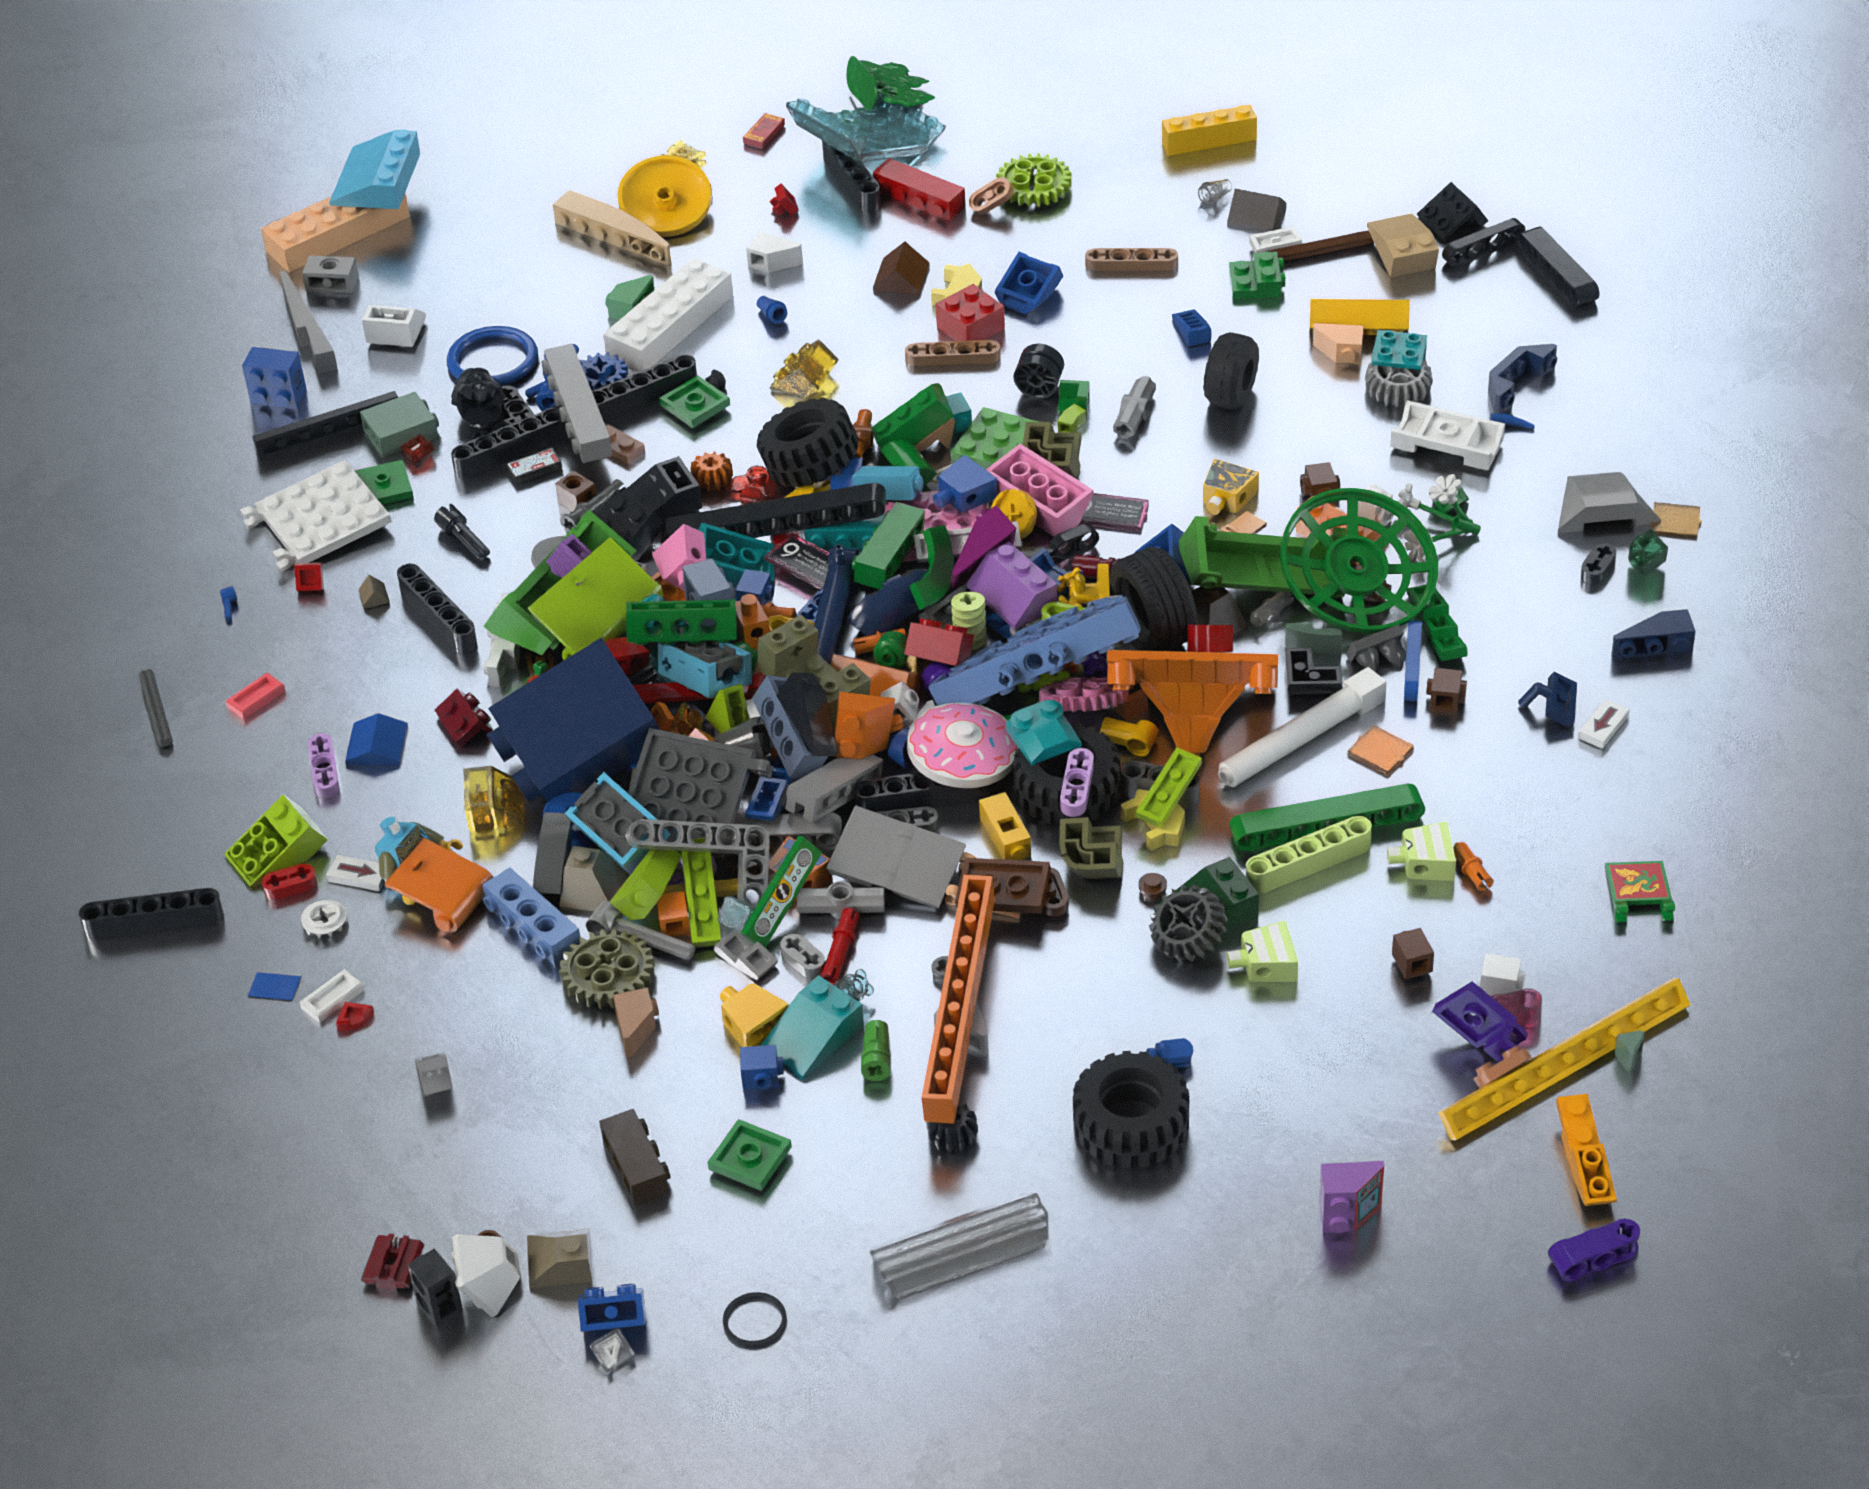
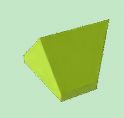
M742 683L719 690L705 717L720 734L749 720Z

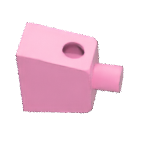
M683 524L652 553L661 577L665 582L677 586L684 591L682 566L706 560L703 532Z

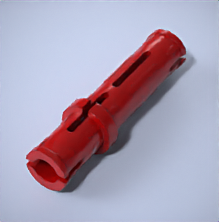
M845 908L841 912L838 926L832 932L833 941L820 975L825 980L828 976L827 981L834 986L838 983L849 945L855 939L854 930L860 915L855 911L853 918H851L854 910L852 908Z

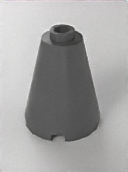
M760 716L753 717L713 737L719 743L754 750L756 753L755 759L768 761L767 754H771V745L765 725H758L761 720ZM769 761V766H773V761Z

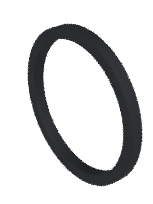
M762 1292L747 1293L735 1298L726 1307L723 1314L725 1333L733 1342L745 1347H761L772 1343L780 1337L787 1323L786 1310L783 1304L776 1297ZM749 1299L770 1301L779 1308L782 1314L781 1324L775 1333L765 1339L757 1341L741 1339L734 1335L728 1326L729 1314L735 1306Z

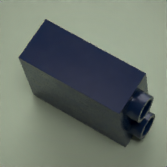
M601 637L490 706L488 709L499 727L486 735L503 762H506L515 755L519 757L524 768L513 774L512 777L528 802L531 803L543 796L548 803L552 798L563 793H584L594 782H598L597 779L603 772L611 778L637 762L649 728L660 730V728Z

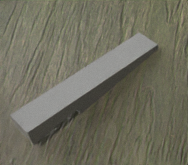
M281 271L280 277L300 347L310 345L319 374L338 370L332 346L286 271Z

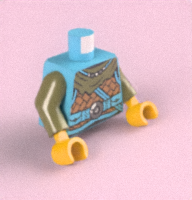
M388 817L380 824L385 835L375 845V852L379 860L380 877L387 881L423 838L452 851L451 846L460 850L463 848V844L458 839L447 842L443 840L444 836L417 822H397L395 817ZM402 895L405 904L413 905L416 902Z

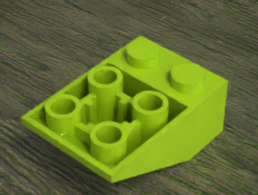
M283 794L224 855L247 884L254 888L262 884L264 876L268 873L309 860L328 839L302 807Z

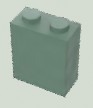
M415 391L360 411L364 432L383 458L438 438V418L434 412L431 413L429 411L426 400H421Z

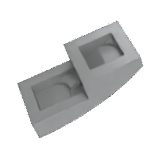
M736 928L719 941L714 948V951L725 961L756 980L778 963V960L759 942L753 945Z

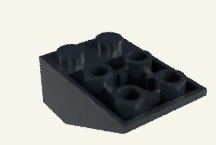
M679 456L655 464L621 492L652 509L662 523L667 518L689 514L702 509L700 486Z

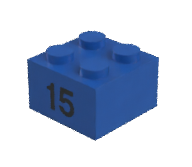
M259 347L251 348L242 364L250 403L297 409L307 391L299 352Z

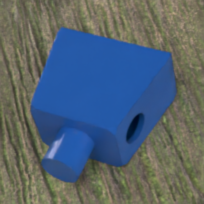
M963 455L938 476V493L933 495L934 503L940 509L951 504L960 512H966L990 502L998 496L997 478L968 456Z

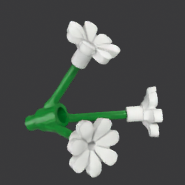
M1454 474L1449 475L1446 480L1443 476L1438 477L1435 480L1438 486L1434 485L1429 488L1431 493L1429 498L1434 502L1439 500L1442 504H1452L1458 514L1455 517L1421 504V500L1413 498V485L1409 482L1406 484L1405 490L1401 488L1398 494L1401 499L1398 502L1403 506L1415 510L1421 509L1452 523L1453 530L1431 537L1433 542L1463 533L1475 535L1480 533L1481 525L1473 523V520L1469 519L1457 503V490L1462 487L1460 479L1456 480ZM1412 530L1404 532L1403 537L1408 541L1405 542V548L1407 551L1411 550L1408 555L1411 561L1417 559L1418 562L1424 561L1426 559L1424 551Z

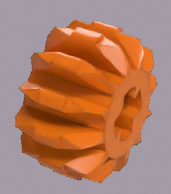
M715 451L712 454L704 452L703 456L698 455L695 457V461L691 462L690 472L698 482L700 490L707 489L710 492L715 489L719 491L720 487L726 488L728 483L732 481V462L730 458H726L724 453L717 455Z

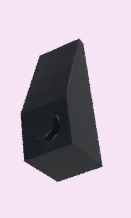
M792 672L776 695L813 756H835L837 748L824 689L813 673Z

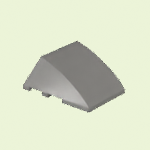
M1621 471L1567 476L1557 533L1583 531L1584 523L1633 519L1635 526L1661 524L1662 520L1638 494Z

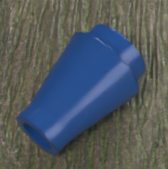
M765 295L758 298L756 305L769 323L780 324L787 318L788 311L783 302Z

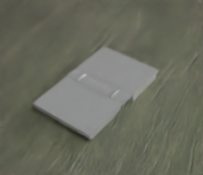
M855 806L826 870H828L829 874L870 888L872 884H875L876 886L892 890L893 893L901 897L939 909L946 894V889L964 853L966 844Z

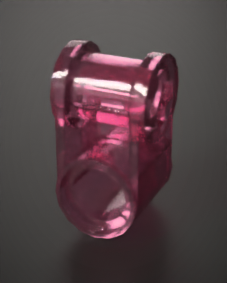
M1526 988L1520 991L1491 996L1517 1018L1516 1022L1523 1028H1533L1540 1023L1542 996L1535 989Z

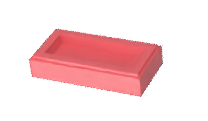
M266 673L225 702L228 709L245 720L286 692L284 684L269 673Z

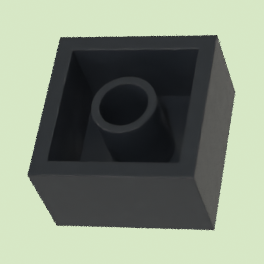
M615 490L596 515L637 550L632 556V559L635 561L639 560L664 527L652 509Z

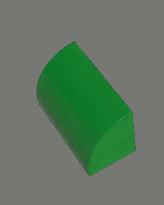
M895 440L880 448V451L893 466H919L920 476L923 477L924 481L923 488L937 475L936 471L909 441Z

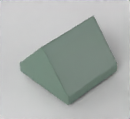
M1640 1030L1617 1035L1615 1056L1628 1072L1634 1070L1642 1054L1645 1034Z

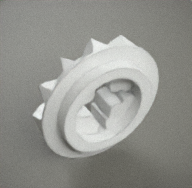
M333 900L317 901L309 905L301 915L302 928L307 931L308 935L316 934L318 938L323 934H328L331 937L333 931H341L342 925L347 923L345 907ZM321 915H324V917H326V919L328 920L327 923H323L321 921Z

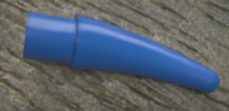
M1491 413L1490 415L1491 421L1504 423L1507 426L1535 428L1534 424L1509 414Z

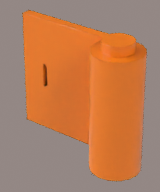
M423 838L388 878L385 886L433 910L435 924L440 930L456 932L485 897L482 884L492 879L493 875L484 867Z

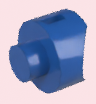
M905 727L899 732L890 733L888 742V758L906 770H909L908 767L911 762L907 751L909 727Z

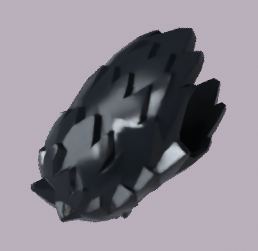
M481 367L468 368L462 372L454 385L451 394V404L457 406L459 414L467 425L486 428L498 421V416L501 414L502 400L507 398V396L503 392L500 383L490 375L488 370Z

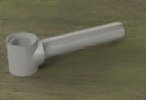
M602 901L586 922V929L588 932L594 933L595 936H600L601 929H604L606 935L610 934L613 929H616V933L619 935L627 930L628 938L637 934L638 942L645 940L646 945L685 960H690L695 951V946L623 919V914L610 901Z

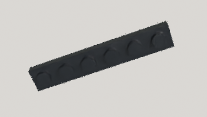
M395 391L253 435L256 455L259 461L361 429L363 424L360 411L398 398V395Z

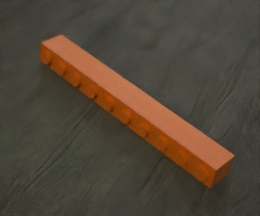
M963 875L921 1097L924 1122L955 1124L995 901L993 876Z

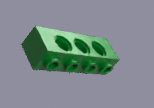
M735 599L626 602L627 642L645 645L649 642L674 644L676 641H687L688 643L698 644L702 643L703 640H714L717 643H727L730 640H736ZM706 619H712L715 621V624L704 626L702 622ZM652 620H656L661 623L658 627L655 628L649 627L647 625V623ZM678 620L688 622L684 627H678L674 623Z

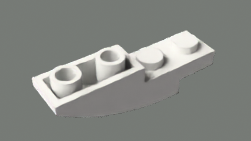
M502 593L499 603L494 605L493 612L508 595L507 593ZM487 630V637H491V654L489 659H485L484 674L488 675L489 686L500 687L506 668L517 669L521 646L496 636Z

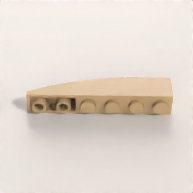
M568 190L552 204L555 223L668 266L672 263L669 243L643 222L616 207L572 190Z

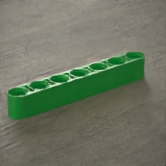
M1406 783L1242 813L1230 820L1229 827L1237 848L1241 851H1252L1284 845L1355 816H1362L1370 820L1372 824L1371 829L1410 822L1421 818L1425 814L1426 808L1417 787L1414 784Z

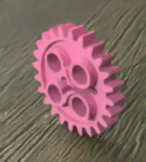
M1094 676L1087 679L1085 677H1075L1060 680V682H1051V685L1041 687L1039 698L1040 702L1044 700L1059 702L1063 706V712L1070 710L1072 712L1077 710L1086 712L1107 709L1108 706L1123 704L1124 701L1128 700L1129 693L1128 690H1113V684H1107L1106 677L1096 678Z

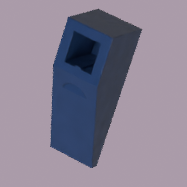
M1688 609L1659 612L1615 634L1612 644V659L1693 651L1696 630Z

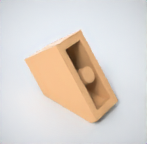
M1314 323L1313 346L1336 363L1361 364L1364 326Z

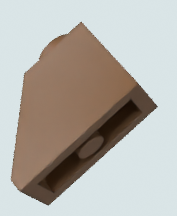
M648 987L613 995L626 1058L632 1057L656 1029L654 1016H659V1009L656 998L650 999Z

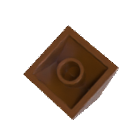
M904 241L883 257L873 285V291L920 295L930 262Z

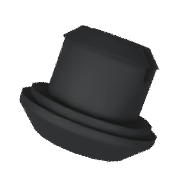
M713 369L711 375L705 378V381L717 389H724L726 386V379L718 370Z

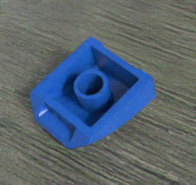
M1018 251L994 293L1004 307L1027 314L1041 305L1052 294L1064 276L1060 266L1053 263L1049 264Z

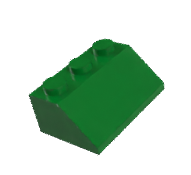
M934 383L918 392L917 395L871 427L876 443L881 448L895 440H906L915 445L953 418L954 415L942 386L939 383Z

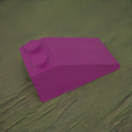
M997 505L990 510L985 508L976 516L977 520L952 571L951 591L972 577L988 552L1007 542L1014 544L1017 528Z

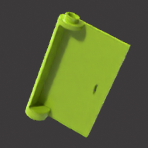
M609 537L530 605L528 610L566 647L562 652L563 660H566L601 637L604 642H607L609 639L619 638L627 631L626 602H641L652 594L663 597V592L660 584L654 581Z

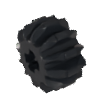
M967 1103L957 1107L955 1124L926 1122L930 1143H935L938 1150L947 1147L949 1153L953 1148L963 1151L964 1145L972 1146L974 1137L978 1133L977 1116L974 1111H969Z

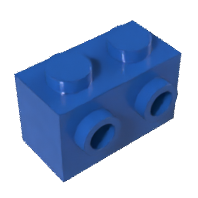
M634 1283L617 1285V1290L604 1291V1287L586 1288L585 1294H580L578 1297L581 1332L645 1325L646 1311L643 1288H636Z

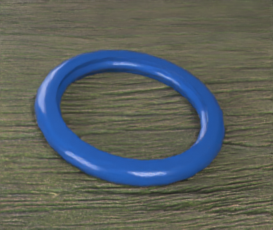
M509 326L482 327L458 338L449 349L446 363L450 373L458 380L462 372H464L459 365L458 357L470 344L495 337L516 340L524 345L526 358L515 369L492 376L501 386L522 379L533 369L539 356L538 347L533 338L520 329Z

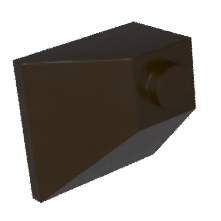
M1199 586L1192 590L1191 593L1197 613V625H1234L1233 638L1248 630L1244 617L1227 589L1221 587L1206 589Z

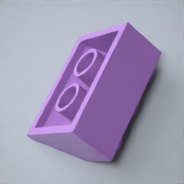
M1010 542L988 552L967 583V588L972 592L981 593L985 597V604L1014 630L1041 617L1042 608L1045 604L1058 602L1057 583Z

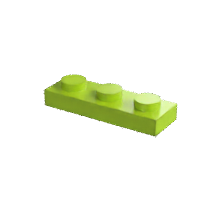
M1176 747L1138 807L1136 818L1162 828L1202 765V758Z

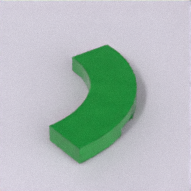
M945 525L931 527L923 531L928 550L929 570L920 581L909 586L919 610L926 609L943 598L951 584L954 559L951 541Z

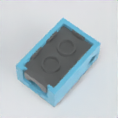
M703 640L702 643L698 644L688 643L687 641H676L674 644L658 643L659 674L669 678L672 682H678L686 686L689 690L703 694L706 698H715L719 690L742 683V686L752 684L751 653L728 642L717 643L714 640Z
M603 772L597 779L598 782H594L574 803L575 807L571 806L565 812V815L577 828L631 875L650 849H637L630 846L626 841V830L637 820L657 819ZM641 827L634 828V837L639 841H645L647 839L645 829ZM663 829L662 837L666 841L671 834L667 829Z

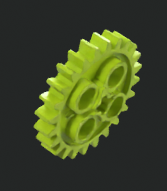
M1028 153V156L1025 158L1019 155L1018 160L1010 158L1011 163L1004 162V167H999V172H996V178L1004 177L1013 185L1014 191L1010 198V203L1018 201V206L1027 203V206L1030 207L1032 203H1035L1037 207H1040L1042 202L1046 205H1049L1050 200L1058 202V197L1064 198L1065 193H1069V187H1072V172L1069 171V165L1065 166V161L1058 162V157L1050 159L1049 154L1041 157L1040 153L1036 156ZM1037 169V172L1035 173V179H1034V181H1035L1034 190L1031 191V187L1033 186V174H1034V170Z

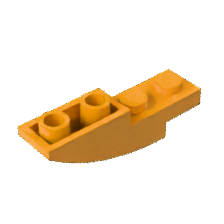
M1588 1093L1557 1097L1556 1105L1562 1126L1561 1138L1575 1185L1584 1205L1616 1203L1617 1197L1603 1143L1600 1144Z

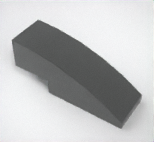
M544 813L533 877V888L542 896L561 897L564 868L571 852L573 823L565 813Z

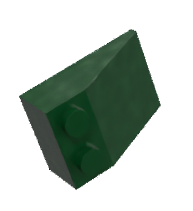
M1231 857L1205 866L1182 884L1189 889L1193 884L1200 889L1205 887L1220 899L1219 902L1225 907L1224 914L1228 920L1223 924L1226 927V931L1259 917V893ZM1182 885L1176 889L1177 892H1180ZM1186 919L1183 920L1190 927H1193Z

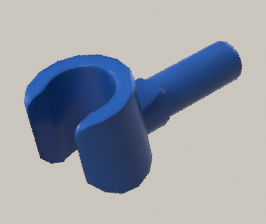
M233 586L220 590L225 609V620L227 621L232 619L231 603L237 601Z

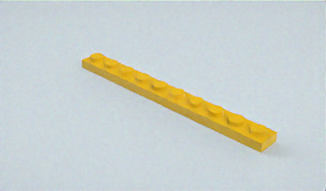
M1670 979L1439 1111L1438 1114L1450 1140H1457L1614 1050L1617 1035L1639 1030L1645 1032L1690 1006L1691 1003L1680 979Z

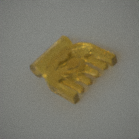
M682 139L666 150L667 155L682 157L695 164L706 157V151H696V148L692 149L691 145L687 147V143H684Z

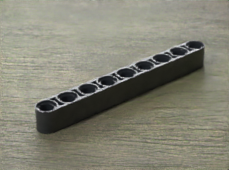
M869 483L667 518L663 523L661 545L683 524L698 530L701 523H705L752 538L877 518L882 516L886 509V489L881 484Z

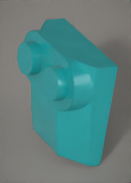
M1044 700L1018 710L1012 714L1006 723V732L1031 766L1074 748L1082 747V742L1063 715V706L1055 700Z

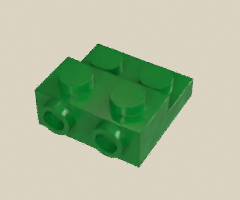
M1264 251L1253 253V261L1240 260L1229 262L1232 299L1281 297V287L1286 286L1285 272H1283V257L1278 258L1277 252Z

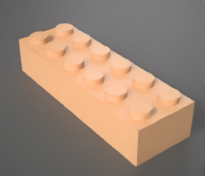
M404 194L399 209L330 206L329 201L331 197L313 203L309 207L293 212L287 217L262 227L261 232L265 250L290 273L305 266L308 256H327L409 218L410 213L406 194Z

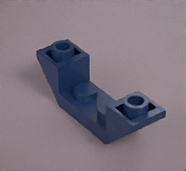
M1556 344L1518 346L1489 371L1488 394L1495 414H1501L1514 403L1515 383L1511 381L1518 375H1521L1526 370L1542 377L1549 370L1554 369L1558 361Z

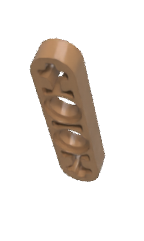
M1092 248L1085 253V266L1093 271H1168L1177 268L1179 264L1178 251L1173 248Z
M994 340L917 342L908 344L904 349L905 361L911 366L990 364L997 362L1001 357L1000 344ZM969 351L970 353L961 354L960 352ZM945 352V354L936 355L935 353Z

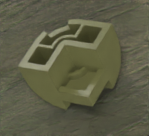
M1026 422L1023 446L1072 477L1078 476L1081 467L1079 455L1082 437L1080 432L1055 433L1051 422Z
M1088 817L1060 819V851L1065 864L1072 872L1079 877L1088 879L1122 877L1124 861L1122 858L1121 826L1092 827Z

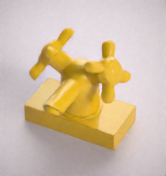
M1098 564L1096 583H1085V577L1080 574L1081 570L1078 567L1074 568L1072 573H1066L1064 576L1058 577V581L1061 584L1057 587V590L1060 593L1068 587L1070 597L1067 601L1064 596H1060L1058 600L1061 603L1082 607L1080 604H1087L1090 601L1110 596L1108 564Z

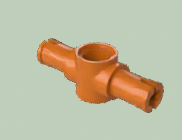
M869 409L859 410L857 420L853 424L859 441L854 458H863L866 450L873 448L872 412Z

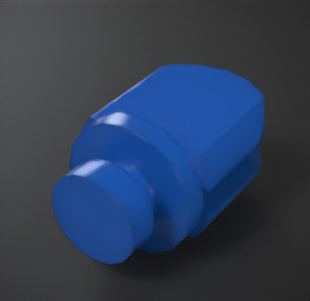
M1186 1038L1163 1040L1156 1043L1155 1048H1147L1146 1050L1150 1057L1157 1055L1165 1060L1166 1065L1171 1063L1176 1069L1189 1067L1194 1051L1193 1045Z

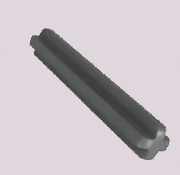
M151 669L142 670L139 673L153 728L158 745L164 748L166 745L170 746L173 742L154 673Z

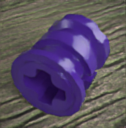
M1098 651L1088 654L1089 658L1081 662L1086 679L1094 676L1096 678H1107L1106 653L1099 654Z

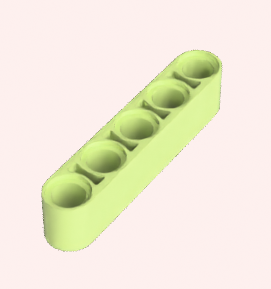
M1351 817L1253 856L1246 862V878L1259 894H1263L1354 858L1370 849L1372 824L1365 817Z

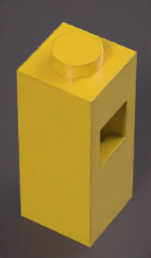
M1006 792L979 800L980 820L1000 857L1004 860H1023L1031 857V837Z

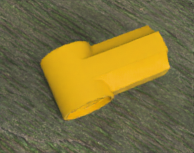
M1105 717L1100 733L1103 732L1107 735L1110 741L1126 746L1129 752L1138 757H1144L1149 754L1159 735L1157 726L1147 720H1141L1137 724H1132Z

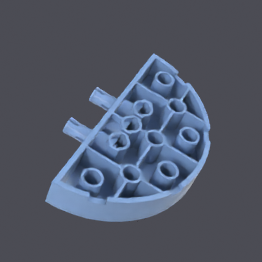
M1115 595L1090 601L1086 604V609L1079 611L1077 606L1015 632V635L1008 638V642L1003 645L1000 640L963 660L958 666L952 667L950 669L952 671L948 673L949 677L943 674L928 687L937 706L947 703H975L976 705H982L991 700V695L998 692L1001 696L1008 694L1016 689L1015 685L1022 682L1025 685H1029L1039 680V675L1049 672L1050 675L1063 670L1065 668L1064 664L1073 661L1074 664L1081 663L1089 658L1088 654L1095 651H1098L1099 654L1105 653L1107 650L1114 648L1113 644L1121 640L1124 643L1131 642L1139 637L1138 633L1141 631V626L1126 596Z

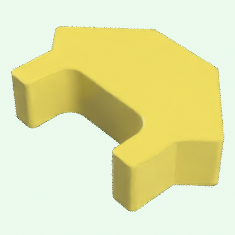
M970 263L962 266L946 264L944 266V281L950 282L946 289L933 288L931 290V305L935 306V303L973 283L982 289L981 276Z
M1137 789L1133 799L1121 804V818L1124 822L1136 818V811L1149 792L1148 790ZM1178 803L1162 828L1145 822L1151 829V831L1146 833V847L1150 851L1164 845L1175 847L1179 845L1185 824V811Z

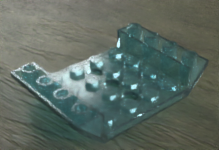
M882 94L877 95L876 105L871 111H868L865 107H859L857 110L850 111L844 109L841 112L834 113L814 107L810 104V101L798 98L797 101L786 102V108L798 127L860 163L925 154L946 129V125L940 123L938 118L924 114L922 109L888 104L883 101L885 95Z

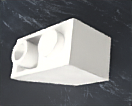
M759 232L746 247L748 267L770 273L803 264L802 244Z

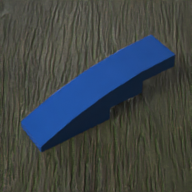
M776 757L773 764L774 770L771 779L760 776L746 809V818L773 821L785 807L787 801L786 791L790 784L799 779L789 778L779 757Z

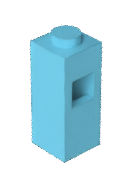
M862 466L852 476L854 486L869 483L883 485L886 489V500H914L922 491L924 485L923 477L920 476L919 466Z

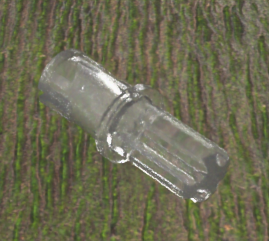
M1278 592L1271 599H1265L1262 602V606L1251 614L1250 623L1254 624L1255 627H1261L1271 618H1277L1280 615V611L1293 602V597L1285 600L1292 594Z

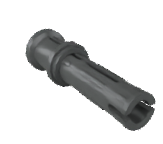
M619 479L614 480L589 501L578 503L575 506V510L570 514L561 516L560 522L564 530L568 533L578 524L580 518L588 510L596 515L615 490L622 492L626 489V486L619 489L624 483Z

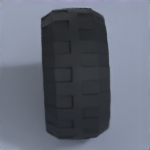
M1228 332L1220 335L1214 342L1206 363L1203 379L1204 396L1211 404L1235 409L1246 403L1256 380L1260 357L1258 344L1252 337Z

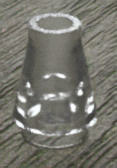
M1229 179L1204 182L1198 188V197L1202 203L1212 205L1225 194L1232 191V183Z

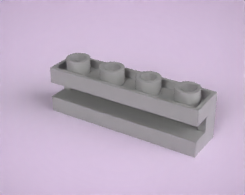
M873 754L860 760L838 757L790 784L786 791L787 801L785 809L793 814L804 809L803 819L813 823L854 799V789L860 781L881 778L884 760Z

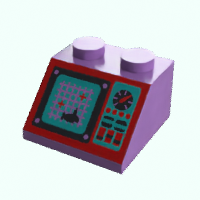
M1384 1161L1320 1165L1319 1210L1322 1233L1355 1231L1382 1205Z

